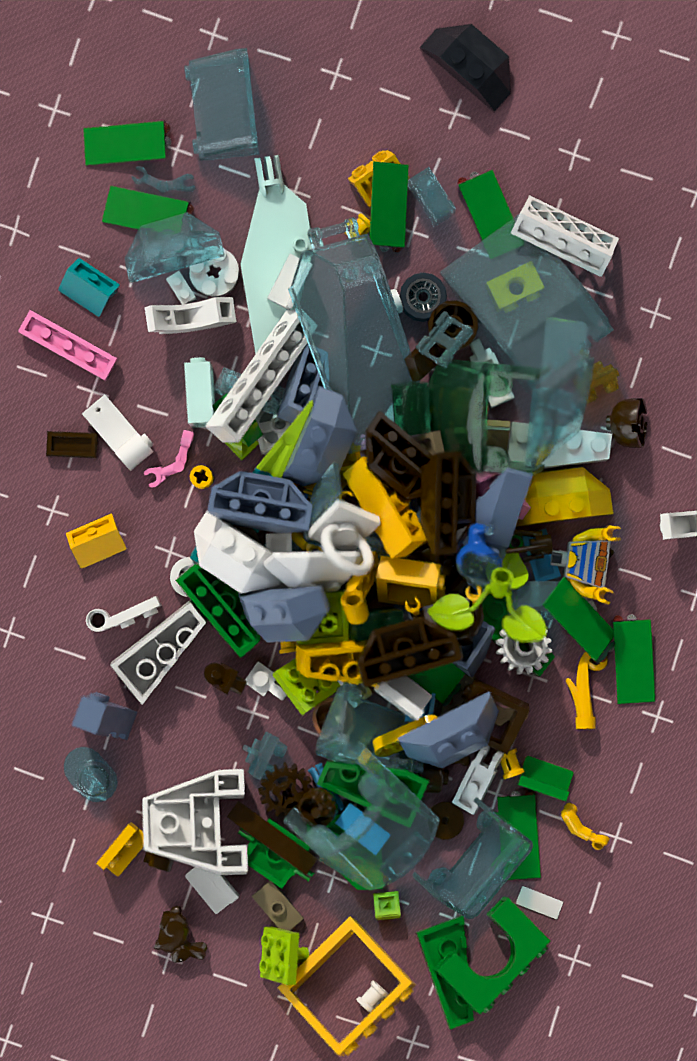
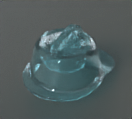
M80 747L67 755L63 766L65 776L83 797L89 801L101 802L114 794L118 783L117 776L99 753L91 748Z

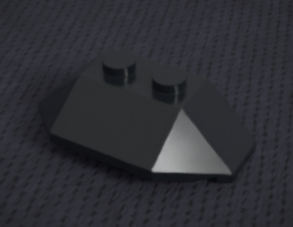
M473 24L436 28L420 46L421 50L494 113L510 96L509 55Z

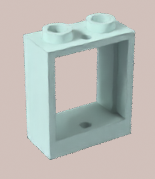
M203 357L191 358L189 363H184L188 424L191 428L206 427L215 413L213 410V404L215 403L213 366L210 361H205Z

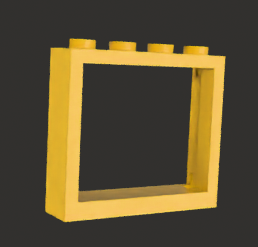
M349 917L297 968L296 985L281 984L278 989L337 1055L344 1057L345 1055L349 1056L358 1049L359 1045L357 1043L364 1036L368 1038L377 1030L376 1024L382 1018L386 1020L396 1011L394 1006L399 1001L405 1002L410 998L409 996L414 992L412 989L416 984L358 921ZM355 933L401 984L339 1043L294 992Z

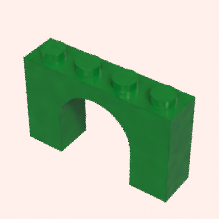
M504 896L486 915L504 932L509 940L511 951L506 966L494 975L481 976L476 974L455 952L450 951L433 968L478 1014L482 1012L487 1013L496 1003L494 1000L499 994L504 995L513 986L512 981L518 975L520 977L523 976L530 969L529 963L535 957L540 958L548 950L547 945L550 942L539 928L508 897Z

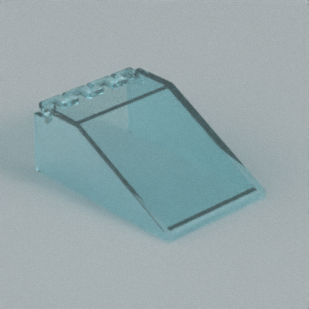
M518 214L439 273L459 301L467 303L471 307L472 312L478 318L479 328L528 393L551 376L546 368L548 365L556 373L572 361L566 353L567 351H570L576 358L592 346L587 338L589 335L597 343L614 329L608 323V318L586 288L557 255L511 234L519 216Z

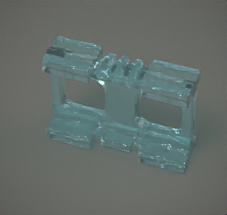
M444 311L435 322L437 326L431 330L428 337L424 335L416 345V349L420 354L427 356L445 369L454 358L453 354H456V351L462 346L461 343L465 344L473 334L470 326L463 325ZM451 323L462 328L456 338H450L444 334V331ZM435 343H440L446 347L445 352L439 358L428 353Z

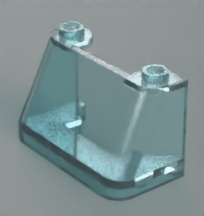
M247 48L234 49L189 60V65L184 66L186 81L191 80L197 139H192L194 154H199L200 161L259 155Z
M346 683L337 688L316 743L315 753L335 762L404 769L414 774L423 772L424 762L408 758L404 750L387 757L375 755L372 742L376 737L410 723L404 721L405 714L402 711L397 712L362 699V691L355 684Z

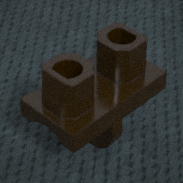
M210 663L203 672L204 678L208 683L227 695L230 690L241 695L247 684L246 680L237 675V670L224 663Z

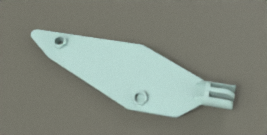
M274 155L277 179H274L270 156L264 157L266 181H264L261 159L254 158L259 192L241 260L255 354L286 310H288L268 300L267 297L289 254L307 263L312 262L314 255L306 203L284 185L279 155ZM307 279L290 310L300 309Z

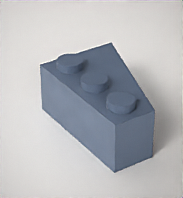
M310 343L305 345L292 365L277 414L278 418L293 423L306 405L313 400L318 386L329 390V382L331 381L329 351Z
M93 692L90 695L82 696L72 726L97 735L109 737L112 734L114 738L120 737L128 740L137 711L110 702V697L107 695Z

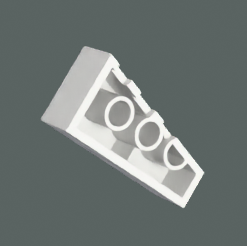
M511 422L505 470L510 468L518 471H530L607 461L610 457L612 434Z

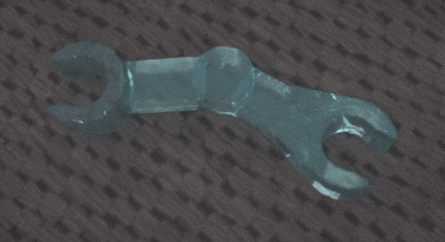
M137 166L135 167L136 170L144 173L143 178L136 179L134 176H131L136 184L146 183L158 189L161 193L170 190L191 192L196 188L195 185L190 187L184 185L185 180L194 179V176L191 174H185L172 181H161L148 175L145 168Z

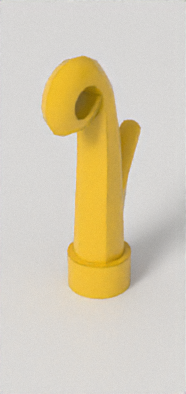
M585 652L578 664L576 686L571 679H566L576 708V729H596V718L593 717L589 669L594 671L604 669L608 661L607 656L598 665H594L590 662L591 657Z

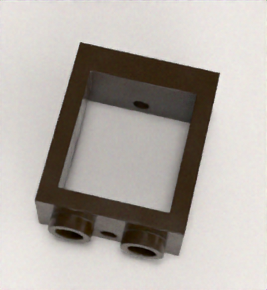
M474 678L472 684L467 683L461 697L464 700L461 706L474 700L477 693L484 695L490 692L494 701L514 710L500 740L491 736L488 746L508 754L530 711L529 704Z

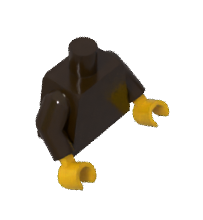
M470 585L468 586L466 599L469 602V607H472L482 594L483 589L480 585L477 587V595L472 594L470 591L471 587ZM415 596L417 606L413 608L408 605L407 600L405 601L406 610L413 613L411 615L412 619L422 616L437 624L428 614V609L434 604L423 606L422 611H420V599ZM482 602L474 612H471L474 622L470 627L460 631L444 628L456 635L462 658V646L473 643V637L478 634L484 621Z

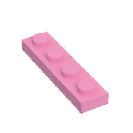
M31 310L18 330L20 334L105 381L118 361L116 357Z

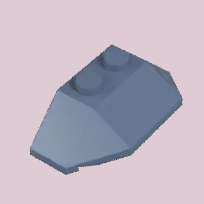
M318 386L313 398L312 409L282 475L283 479L291 480L293 483L301 486H307L338 476L357 432L343 395Z
M239 471L211 488L207 513L231 525L281 534L307 532L313 506L291 480Z
M323 586L267 589L238 593L245 617L266 642L309 640L330 610Z
M490 692L399 737L398 740L408 758L444 768L488 745L499 710Z

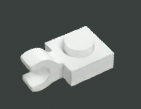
M258 661L245 679L247 685L262 696H265L270 691L283 701L287 694L275 683L276 680L272 675L274 672Z

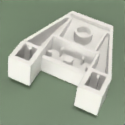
M244 769L217 770L142 798L144 850L219 875L247 874V845L221 846L219 799L244 798Z

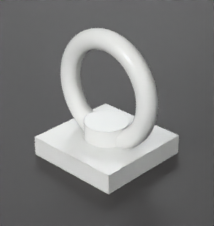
M337 499L308 530L309 538L321 542L328 558L344 572L351 575H364L371 570L373 554L365 539L380 525V518L377 515ZM335 548L343 552L355 551L359 548L363 556V563L361 565L349 563L337 553Z

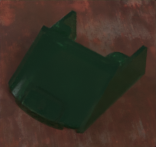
M451 359L440 360L431 376L426 393L425 425L427 433L440 431L444 452L459 451L475 472L503 473L507 468L530 473L532 476L544 470L545 464L512 461L505 449L486 445L488 396L503 397L511 392L513 378L538 380L548 375L549 369Z

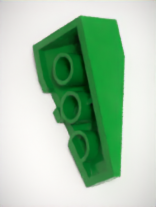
M327 761L317 785L404 825L410 826L430 780L404 769Z

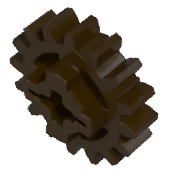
M283 762L282 768H278L275 764L273 765V772L265 771L267 779L260 778L259 780L263 786L258 788L259 795H262L260 801L262 804H266L265 807L268 812L274 809L275 816L277 817L281 812H284L285 818H288L291 811L298 815L297 807L304 793L313 788L310 785L312 782L310 776H305L306 771L304 768L298 771L297 764L295 763L291 768H288L286 762ZM296 779L301 782L302 789L296 785ZM269 791L276 795L275 801L270 797Z

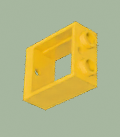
M388 556L380 557L376 575L378 602L405 606V601L407 600L409 606L416 607V596L420 599V608H422L423 606L435 604L438 599L445 596V575L441 574V564L391 558Z

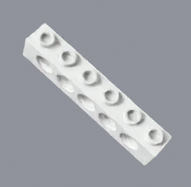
M304 309L286 310L207 423L206 427L221 442L240 441L319 327V324Z

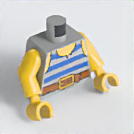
M619 526L589 529L575 535L573 541L568 542L567 552L552 551L550 565L564 567L563 577L572 584L581 596L595 600L598 599V601L604 604L611 603L604 600V595L607 592L614 594L612 590L605 587L611 541L621 540V538L613 537V531L621 529Z

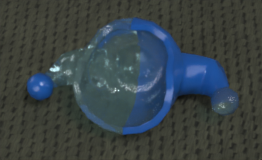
M476 523L471 525L467 544L460 549L456 558L458 572L466 578L468 584L476 591L478 586H481L484 591L485 588L483 587L491 582L493 571L497 568H502L501 558L485 542L484 534L490 536L495 531L494 526L490 524Z

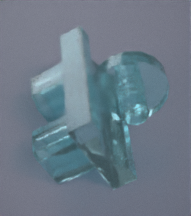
M267 731L262 741L255 738L251 747L244 744L243 750L248 752L245 762L251 764L247 773L259 780L261 778L267 779L265 771H274L273 765L269 763L272 754L282 758L288 746L279 741L278 737Z

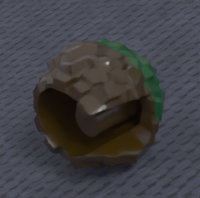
M321 787L311 788L300 799L297 811L305 824L317 830L328 826L334 821L338 813L336 798L331 792Z

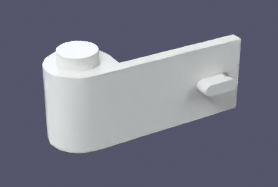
M105 394L82 413L130 471L153 453L151 447L154 444L145 433L140 436Z

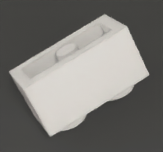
M180 271L166 278L182 305L190 304L196 300L194 293Z

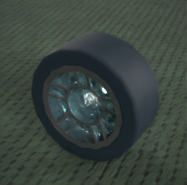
M424 272L414 274L406 279L400 292L403 311L413 320L420 322L429 321L433 310L438 305L446 302L447 299L446 288L442 281L435 275ZM423 292L427 293L428 297L424 302L418 298V295L423 294Z

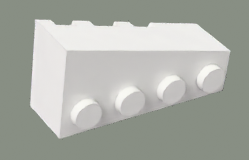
M189 600L111 662V667L142 705L205 625L206 619Z

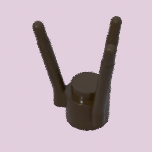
M514 529L513 535L533 537V539H529V546L507 549L505 551L506 554L530 551L532 555L521 558L523 563L542 559L544 555L552 554V539L549 534L542 535V531L533 532Z

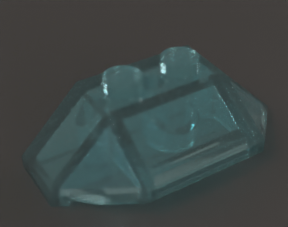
M187 212L140 226L124 260L129 282L133 283L225 255L220 233Z

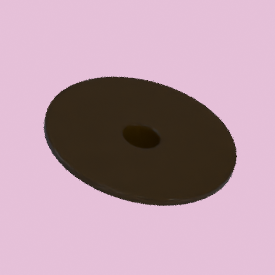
M440 802L429 810L426 823L433 836L442 840H448L456 837L461 832L464 825V816L460 808L455 804Z

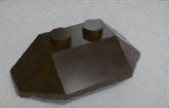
M378 411L365 431L367 469L404 500L420 498L422 472L433 455L384 413Z
M459 451L434 453L422 472L421 526L432 554L458 553L461 548L460 545L468 536L470 526L475 524L476 472Z
M421 616L373 630L357 661V666L363 688L460 661L462 657L456 635Z

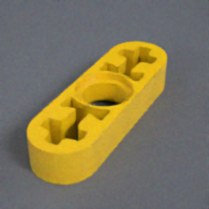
M424 716L376 737L372 742L375 755L387 757L404 750L398 738L438 718V716Z

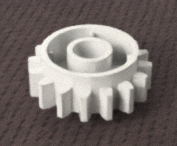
M504 630L499 632L503 639L496 641V644L501 646V649L497 650L496 654H503L504 658L501 659L500 663L508 662L507 670L510 671L516 667L517 674H521L524 669L527 674H531L533 667L536 670L542 668L540 662H548L549 659L545 655L552 652V649L547 647V644L552 641L551 639H546L545 636V639L541 641L527 642L529 644V652H523L519 649V641L511 639Z

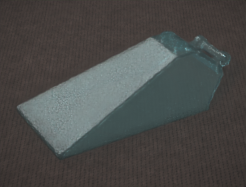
M354 217L345 219L343 223L321 229L315 227L308 230V238L312 249L301 253L291 287L288 289L323 386L328 390L343 395L356 426L357 432L348 451L349 455L366 449L365 431L378 411L384 413L408 435L435 427L421 381L412 382L404 360L411 351L378 253L368 234L359 235L358 222ZM344 232L347 233L348 239L323 245L322 238Z

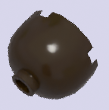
M458 300L446 301L438 305L431 313L428 321L429 333L441 348L461 350L469 346L476 338L479 330L478 317L474 309L467 303Z
M624 399L618 402L613 407L611 415L606 417V429L611 430L613 439L623 447L642 448L645 444L647 422H644L643 414H647V408L644 399Z

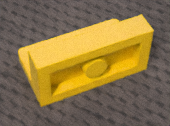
M112 513L66 533L70 549L80 568H85L127 549Z

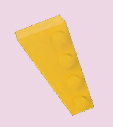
M366 456L360 458L343 473L349 489L353 491L359 501L360 508L379 516L380 525L374 531L380 537L385 551L391 558L407 557L427 540L416 513L409 509L408 505L411 500L401 498L367 469Z
M369 637L352 638L342 642L296 644V669L309 678L330 681L338 680L357 685L362 684L357 661Z

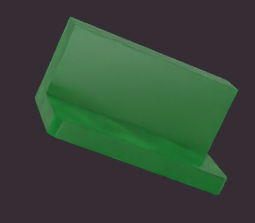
M526 756L522 766L524 773L519 775L517 784L567 801L569 795L568 788L573 777V771L531 756Z

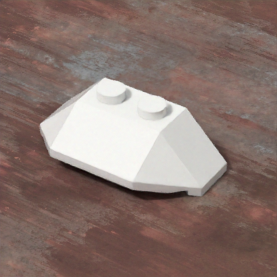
M206 511L194 530L199 566L240 593L279 586L282 581L264 567V561L274 552L233 525L208 514Z
M360 551L337 552L343 559L354 565H360L363 561ZM325 552L273 553L264 561V567L289 588L323 586L326 592H335L352 576L338 568Z

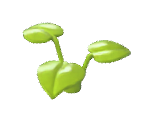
M519 553L505 554L502 567L493 562L488 565L486 579L490 584L486 585L485 590L472 607H469L468 600L463 596L449 594L438 599L428 609L429 616L441 627L453 631L464 630L474 622L471 612H474L486 595L491 592L497 598L504 596L507 598L510 615L506 616L503 620V630L511 639L519 642L541 641L546 636L545 623L535 609L529 606H520L516 611L513 609L512 592L510 590L523 587L528 580V571Z

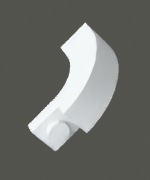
M214 297L183 305H151L145 307L148 332H159V334L204 330L236 322L233 297Z

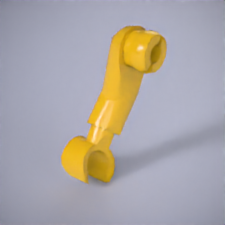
M567 803L561 811V817L569 831L585 841H592L594 849H603L608 844L610 838L604 835H597L591 829L583 826L576 815L577 807L572 803Z

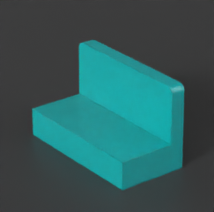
M78 258L67 269L58 290L99 317L103 313L107 302L118 291L120 284Z

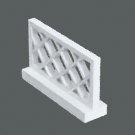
M530 195L511 231V234L602 277L619 238Z

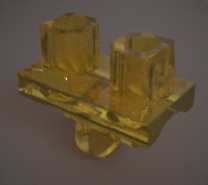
M590 359L584 360L586 368L578 371L581 378L571 383L573 390L588 404L598 398L594 388L601 384L606 393L618 390L617 377L620 375L617 368L614 369L612 364L603 367L601 361L592 364Z

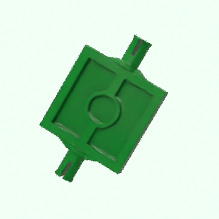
M271 818L267 820L268 823L308 851L310 849L306 842ZM239 830L237 833L250 841L247 850V865L280 888H283L288 879L295 874H298L307 882L313 876L314 872L309 871L305 875L249 833L246 834L242 830Z

